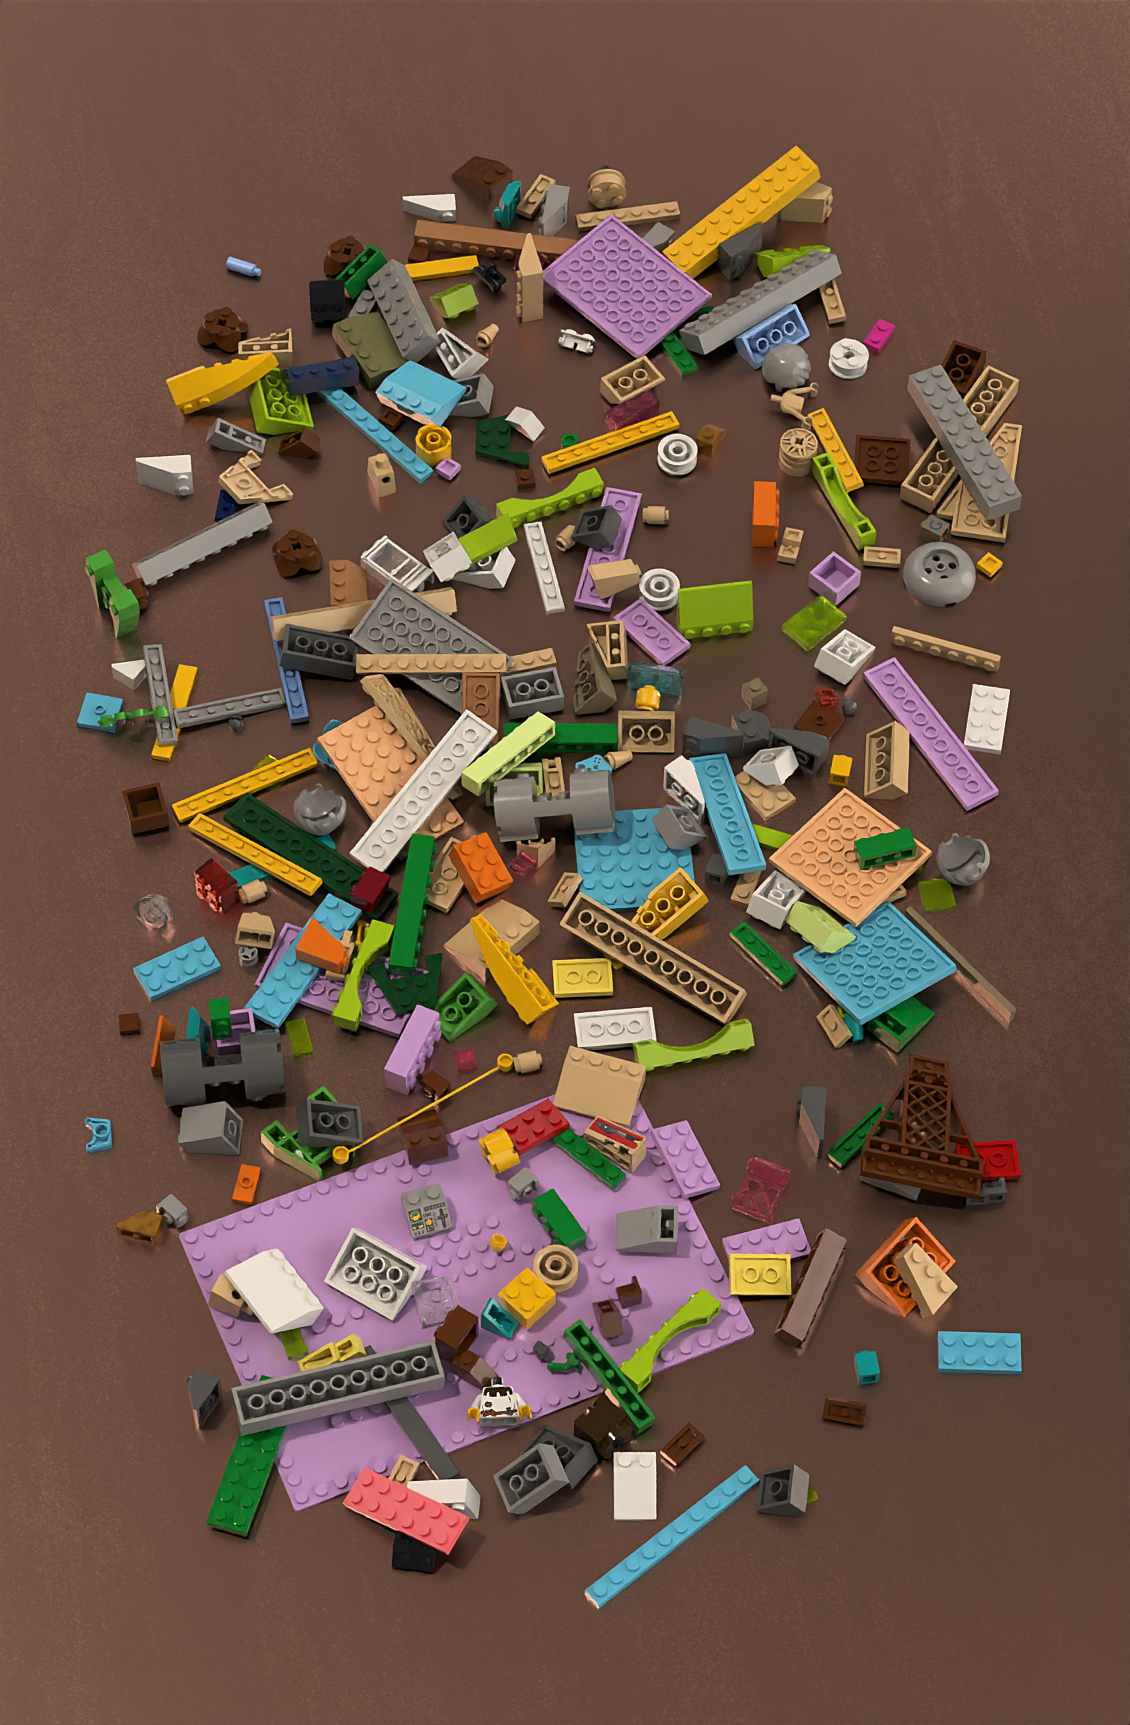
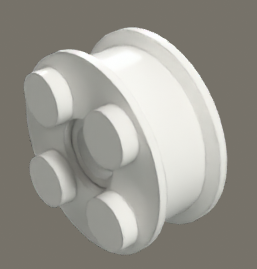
M848 338L836 342L830 350V370L833 374L843 379L861 377L867 370L868 349L861 342Z
M671 434L663 438L658 445L657 460L660 468L670 475H683L693 470L697 463V445L695 441L683 434Z
M653 569L641 577L639 598H642L653 610L665 611L677 603L680 583L674 573L666 569Z

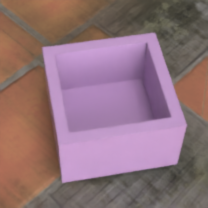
M833 551L809 572L808 586L836 606L860 585L861 571Z
M252 1008L230 1011L233 1038H227L226 1040L216 1039L218 1055L241 1053L239 1033L255 1031Z

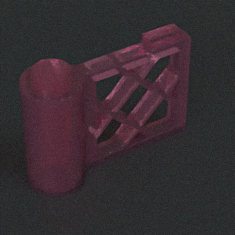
M755 1155L753 1158H749L746 1164L748 1173L739 1193L734 1192L730 1204L733 1205V1210L770 1224L782 1194L790 1181L793 1170ZM749 1180L758 1182L760 1188L750 1192L747 1187ZM770 1188L779 1190L777 1196L768 1199L765 1190ZM762 1192L765 1201L755 1204L752 1195ZM749 1197L752 1206L747 1208L739 1206L741 1199ZM768 1204L770 1209L768 1216L759 1214L757 1208Z

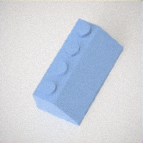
M790 304L732 338L738 353L754 369H757L763 365L765 356L775 346L783 343L797 344L810 336V333L797 305Z

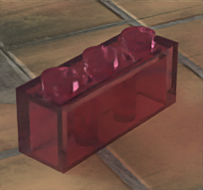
M648 389L606 411L605 427L611 433L651 419L659 414V400Z

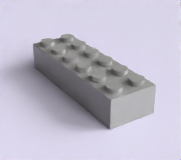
M391 259L367 281L402 357L418 363L441 341L405 265Z

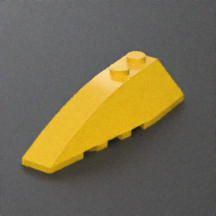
M271 352L249 356L248 360L234 359L229 364L215 363V367H197L166 379L176 406L183 415L220 402L243 390L278 365V361Z
M680 867L651 891L643 906L639 907L636 911L637 914L630 922L663 940L708 903L709 900ZM611 958V965L616 970L624 966Z
M481 914L470 919L477 943L492 976L506 996L507 1002L515 1008L523 1022L530 1024L559 1004L532 968L528 970L522 964L523 958L520 955L515 956L510 951L511 946L509 943L497 937L498 932Z

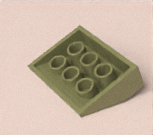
M378 312L348 317L333 324V338L346 357H355L360 370L359 375L368 389L381 384L386 377L409 361L402 357L390 329Z

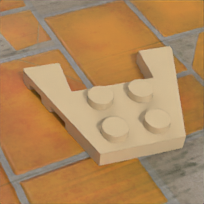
M250 450L244 458H240L235 466L232 465L218 479L221 486L238 504L285 501L293 498V493L285 484L268 489L250 470L261 464V459L253 450Z

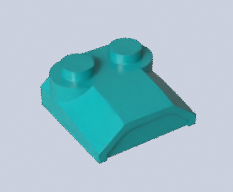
M517 180L508 184L500 199L499 207H496L493 216L496 221L500 222L502 227L509 228L516 215V207L521 202V181Z
M190 1007L186 1039L200 1037L201 1054L204 1057L205 1054L209 1053V1043L206 1041L207 1037L211 1036V1026L208 1025L207 1021H203L194 1007Z

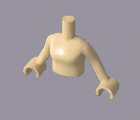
M811 383L809 387L789 390L782 397L772 394L770 401L779 403L783 412L792 414L802 421L801 428L809 431L812 419L800 414L804 398L796 396V394L808 392L811 397H815L819 386L817 383Z

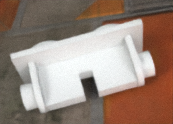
M571 329L561 330L563 337L559 338L558 344H561L562 347L573 349L576 343L578 344L577 351L587 354L593 352L594 346L592 345L596 346V342L591 335H579Z

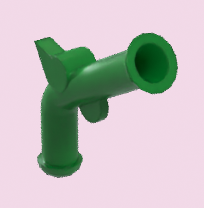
M569 1352L566 1354L567 1361L565 1363H553L550 1361L547 1364V1369L551 1372L568 1371L572 1368L579 1373V1358L574 1352Z

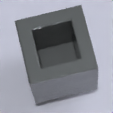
M711 853L705 871V882L724 887L728 872L722 855Z

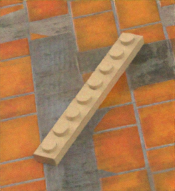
M356 654L357 674H462V672L506 674V654Z

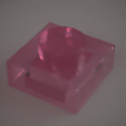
M521 851L509 864V868L525 878L535 868L536 861Z
M473 1048L453 1052L457 1072L477 1069Z

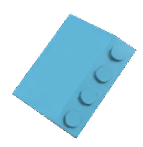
M409 360L386 377L375 393L382 404L424 425L436 424V426L441 427L467 388Z

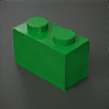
M229 998L209 999L213 1040L233 1038Z

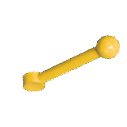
M359 920L356 923L358 927L357 940L355 941L356 947L361 942L362 927L365 925L363 920Z

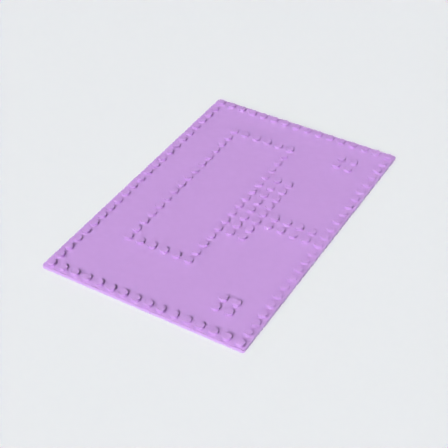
M554 1094L446 1134L449 1155L447 1157L409 1165L406 1151L403 1150L179 1234V1239L207 1305L211 1290L220 1274L225 1276L226 1270L263 1251L278 1248L324 1307L313 1325L270 1334L255 1313L250 1315L241 1311L238 1318L208 1306L241 1385L259 1382L261 1375L276 1378L301 1372L298 1361L328 1343L333 1342L336 1344L351 1334L361 1338L364 1348L371 1345L376 1354L428 1341L434 1340L435 1342L434 1333L439 1326H443L448 1312L454 1310L457 1305L478 1316L479 1335L468 1350L481 1356L498 1374V1377L503 1378L504 1386H512L513 1391L519 1393L527 1406L531 1407L532 1418L524 1416L523 1420L519 1418V1425L479 1427V1422H476V1419L471 1418L467 1421V1410L471 1407L477 1395L482 1394L483 1390L452 1373V1364L439 1357L445 1376L444 1388L407 1396V1398L446 1454L605 1393L580 1359H578L579 1373L572 1368L568 1371L551 1372L547 1369V1364L550 1361L553 1363H565L567 1361L566 1354L574 1352L564 1340L563 1334L565 1329L582 1319L619 1368L625 1360L629 1361L633 1357L635 1350L639 1346L643 1347L647 1343L652 1333H657L661 1329L662 1324L667 1319L671 1320L675 1316L676 1310L681 1305L685 1306L689 1302V1298L694 1292L698 1293L702 1288L708 1291L721 1302V1312L707 1326L685 1330L668 1341L660 1350L654 1362L652 1374L750 1337L754 1334V1329L737 1295H730L729 1279L689 1199L682 1198L650 1135L653 1127L639 1099L630 1126L625 1128L647 1137L646 1157L632 1174L611 1161L626 1173V1178L613 1191L553 1143L554 1137L519 1156L520 1163L497 1175H494L491 1171L488 1159H484L477 1140L497 1130L498 1125L548 1098L553 1103L556 1095ZM558 1109L569 1122L570 1129L583 1139V1132L595 1118ZM527 1167L539 1179V1190L536 1192L533 1189L528 1197H523L519 1201L517 1199L514 1200L507 1192L508 1180ZM440 1183L446 1200L452 1229L413 1239L401 1205V1194ZM554 1188L586 1233V1243L573 1250L578 1259V1278L569 1290L556 1293V1305L533 1326L526 1330L518 1323L510 1339H506L481 1328V1313L489 1298H493L498 1302V1293L525 1268L533 1272L534 1258L542 1248L555 1245L553 1242L554 1238L551 1234H547L544 1231L543 1223L540 1219L534 1217L531 1210L534 1198ZM656 1205L678 1206L677 1253L616 1251L617 1213ZM352 1227L367 1232L427 1266L419 1285L394 1321L324 1282ZM493 1234H500L507 1239V1244L502 1251L496 1252L491 1249L490 1240ZM552 1267V1268H551V1269L554 1270V1271L560 1270L559 1267H558V1268H556V1267ZM636 1275L642 1291V1303L622 1309L616 1294V1287L630 1284L632 1276ZM612 1299L620 1311L624 1334L618 1335L616 1339H603L598 1328L592 1303ZM538 1340L551 1350L542 1359L537 1358L538 1352L535 1355L533 1354V1347ZM384 1402L289 1424L274 1463L294 1510L300 1512L349 1493L364 1467L387 1478L390 1476L400 1455L414 1460L420 1465L425 1463V1461Z

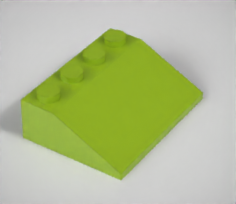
M273 368L263 377L246 387L258 433L277 435L297 432L304 427L308 430L314 428L306 394L290 396L279 368Z
M752 581L678 589L676 615L678 632L685 639L753 631Z

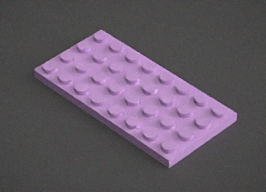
M285 923L255 982L256 989L261 986L303 928ZM356 946L352 956V960L354 957L357 958L358 956V947ZM382 955L371 964L385 963L388 980L406 977L388 974L389 957ZM351 963L348 969V974H350L352 970ZM417 967L416 970L412 971V976L425 974L428 971ZM322 968L297 1003L331 1014L334 1005L337 1006L339 1002V992L341 989L344 990L345 985L342 981L326 978V969ZM366 969L358 988V996L362 1004L363 1013L359 1024L400 1038L411 1014L396 1016L384 998V994L377 987L374 979Z

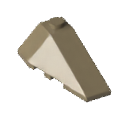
M590 642L578 652L576 671L579 672V675L574 685L577 687V692L573 695V705L577 715L605 712L617 701L614 686L594 643Z

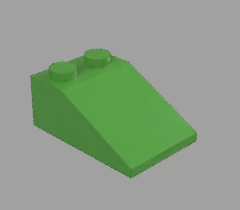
M465 973L436 1002V1007L433 1011L439 1013V1021H441L440 1030H442V1034L447 1040L451 1041L484 1019L499 1003L474 976Z

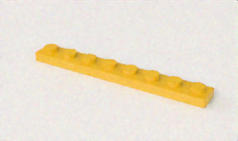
M671 411L542 456L541 461L548 474L679 429L680 424Z
M307 748L172 804V809L179 823L196 817L199 813L204 814L240 799L247 792L252 794L317 767L318 762L311 748Z
M201 813L188 825L191 832L309 896H312L322 884V879Z

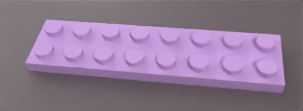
M606 487L601 507L612 505L622 521L612 547L601 549L589 547L574 599L575 606L610 612L615 594L600 600L587 567L625 559L642 498L641 493Z

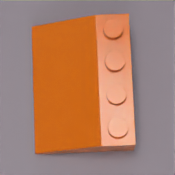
M917 1217L906 1219L855 1273L869 1291L903 1317L917 1304L916 1301H913L912 1293L907 1283H904L893 1261L905 1246L917 1243L944 1273L956 1262Z

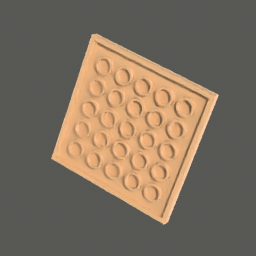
M844 788L769 858V863L857 927L932 855V851L914 838L916 857L860 870L854 854V841L860 838L873 837L880 833L893 832L901 828Z

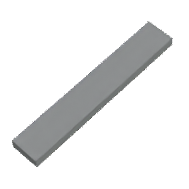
M162 644L143 645L152 709L155 711V707L166 705L170 714L169 717L157 719L154 717L158 746L175 745L178 743Z
M282 688L174 709L173 716L178 729L231 718L233 715L241 716L285 707L286 700Z

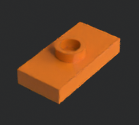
M241 1164L232 1202L252 1206L261 1174V1167Z

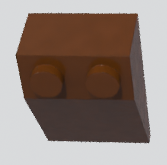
M474 156L455 171L452 177L490 203L505 191L508 184L513 182V170L500 161Z
M953 340L942 363V367L958 393L967 395L975 384L986 363V351Z
M436 1109L424 1111L398 1125L409 1165L449 1156L446 1137ZM410 1115L398 1117L397 1122H400L401 1120L407 1118Z

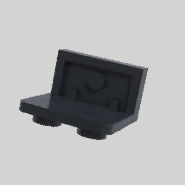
M342 279L310 281L311 321L323 323L325 320L340 322L346 319L344 281Z
M396 1531L393 1543L392 1567L434 1572L436 1550Z

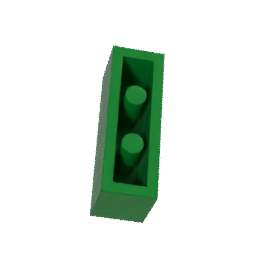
M370 244L334 280L342 279L344 281L345 295L353 300L369 284L367 280L388 261L381 250Z
M910 828L897 829L893 832L880 833L873 837L860 838L854 841V854L860 870L916 857V844Z
M554 1188L533 1199L532 1213L536 1219L541 1220L544 1231L547 1234H551L554 1238L553 1242L555 1245H562L573 1251L586 1243V1233Z

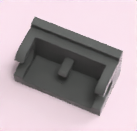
M999 1177V1180L995 1182L981 1183L979 1200L964 1197L965 1205L1005 1202L1007 1189L1004 1177Z

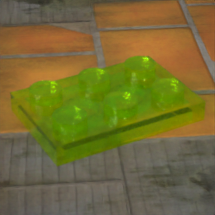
M820 595L782 624L781 630L806 651H809L847 620V616Z

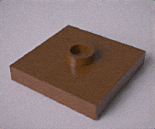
M813 700L795 723L794 730L815 732L831 740L845 722V717Z

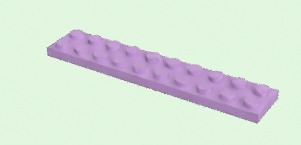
M895 657L863 673L864 679L898 723L910 731L912 741L966 811L998 795L999 790Z

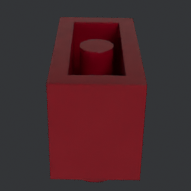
M370 866L366 872L361 874L358 885H354L350 891L351 905L372 914L389 888L390 875Z

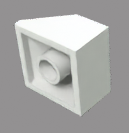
M792 746L759 750L743 769L765 785L774 784V786H779L785 783V780L794 773L793 771L799 764Z

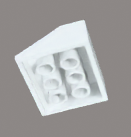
M352 1227L324 1282L394 1321L419 1285L427 1266L367 1232Z
M278 1248L263 1251L226 1270L224 1273L270 1334L313 1325L324 1309L318 1298L314 1296L307 1287V1284L300 1278Z

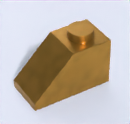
M712 424L704 425L696 437L697 452L712 458L727 430Z
M141 1211L118 1222L116 1225L117 1235L156 1246L164 1226L163 1216L155 1211Z

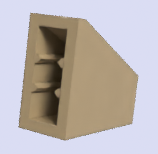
M631 559L587 567L600 600L641 583L639 575H641L638 564L634 565Z

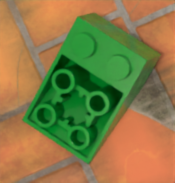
M911 996L869 1020L867 1030L898 1053L927 1024L935 1013Z

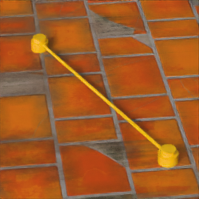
M501 1054L497 1059V1067L376 1134L362 1144L350 1150L344 1146L336 1147L333 1150V1160L337 1164L346 1163L349 1159V1153L492 1072L498 1069L503 1072L509 1071L513 1067L512 1056Z

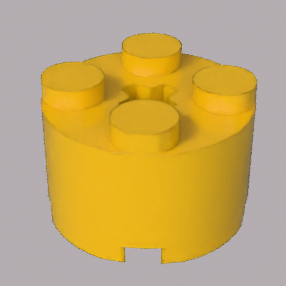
M428 424L421 427L415 439L416 455L430 467L439 465L446 457L451 459L452 440L450 431L446 427H438L436 424Z
M502 1127L477 1140L481 1147L480 1151L484 1159H488L490 1169L494 1175L500 1174L520 1163L517 1152L514 1153V1145Z

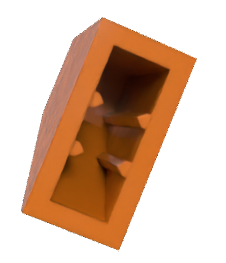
M311 918L295 949L296 959L340 974L342 968H346L349 961L346 948L318 921Z

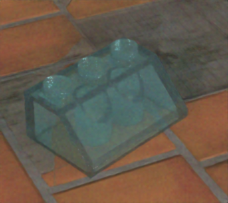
M631 660L628 665L627 689L638 691V689L644 688L645 685H652L661 695L682 698L686 681V669Z

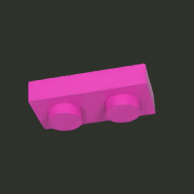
M879 318L863 341V345L867 349L879 353L895 330V325Z

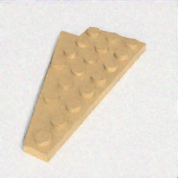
M1004 423L989 443L1014 482L1022 425ZM961 479L938 509L936 517L953 520L951 535L1005 543L1009 513L987 521Z
M384 674L365 676L360 681L363 684V690L374 698L376 707L384 711L387 721L390 724H394L398 729L397 734L408 742L409 749L412 753L418 755L422 765L435 749V746L400 688H394ZM457 783L447 794V798L455 800L463 795Z

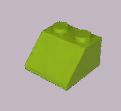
M458 284L429 297L440 315L449 319L458 317L462 311L469 312L474 309L475 305L479 304L471 284Z

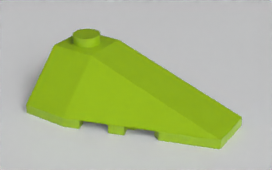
M815 245L799 247V250L784 248V252L766 250L753 253V257L763 276L768 277L781 271L782 267L793 264L796 259L808 255L811 250L818 249L823 252H830V248Z

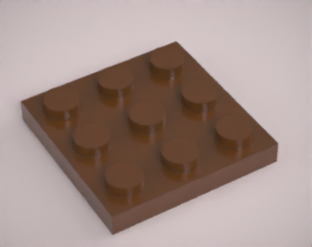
M857 435L854 466L862 481L865 483L902 485L908 476L910 439Z

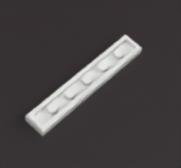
M542 522L523 524L546 614L565 612Z

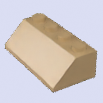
M896 721L866 734L865 798L895 800L908 794L910 731Z

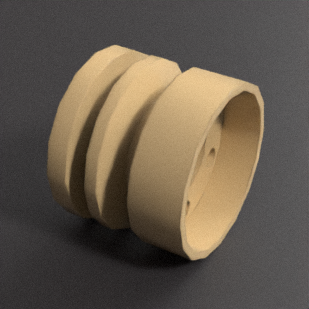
M795 428L788 430L781 437L779 466L786 474L801 477L811 473L812 458L817 455L818 444L813 433L806 429Z

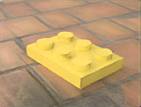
M611 958L552 960L555 998L613 995Z
M729 1254L730 1295L790 1296V1254Z

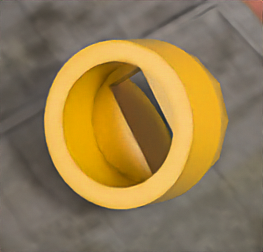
M493 1234L490 1240L491 1249L496 1252L502 1251L507 1244V1239L500 1234Z

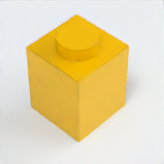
M834 755L829 784L848 786L853 758L845 755Z

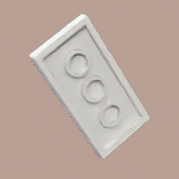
M973 684L964 747L967 750L1001 754L1010 695L1009 689Z
M652 1007L574 1013L577 1048L585 1050L633 1047L634 1042L653 1039L656 1041Z

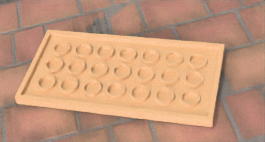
M376 706L317 738V742L373 823L421 766V759L417 754L411 752L408 742L397 734L398 729L394 724H390L387 721L384 711ZM446 796L416 834L435 836V840L462 826L464 821ZM410 841L397 856L399 860L408 856Z

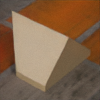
M551 838V842L544 844V839H541L539 842L528 840L529 845L521 844V841H517V855L536 868H539L555 852V838Z

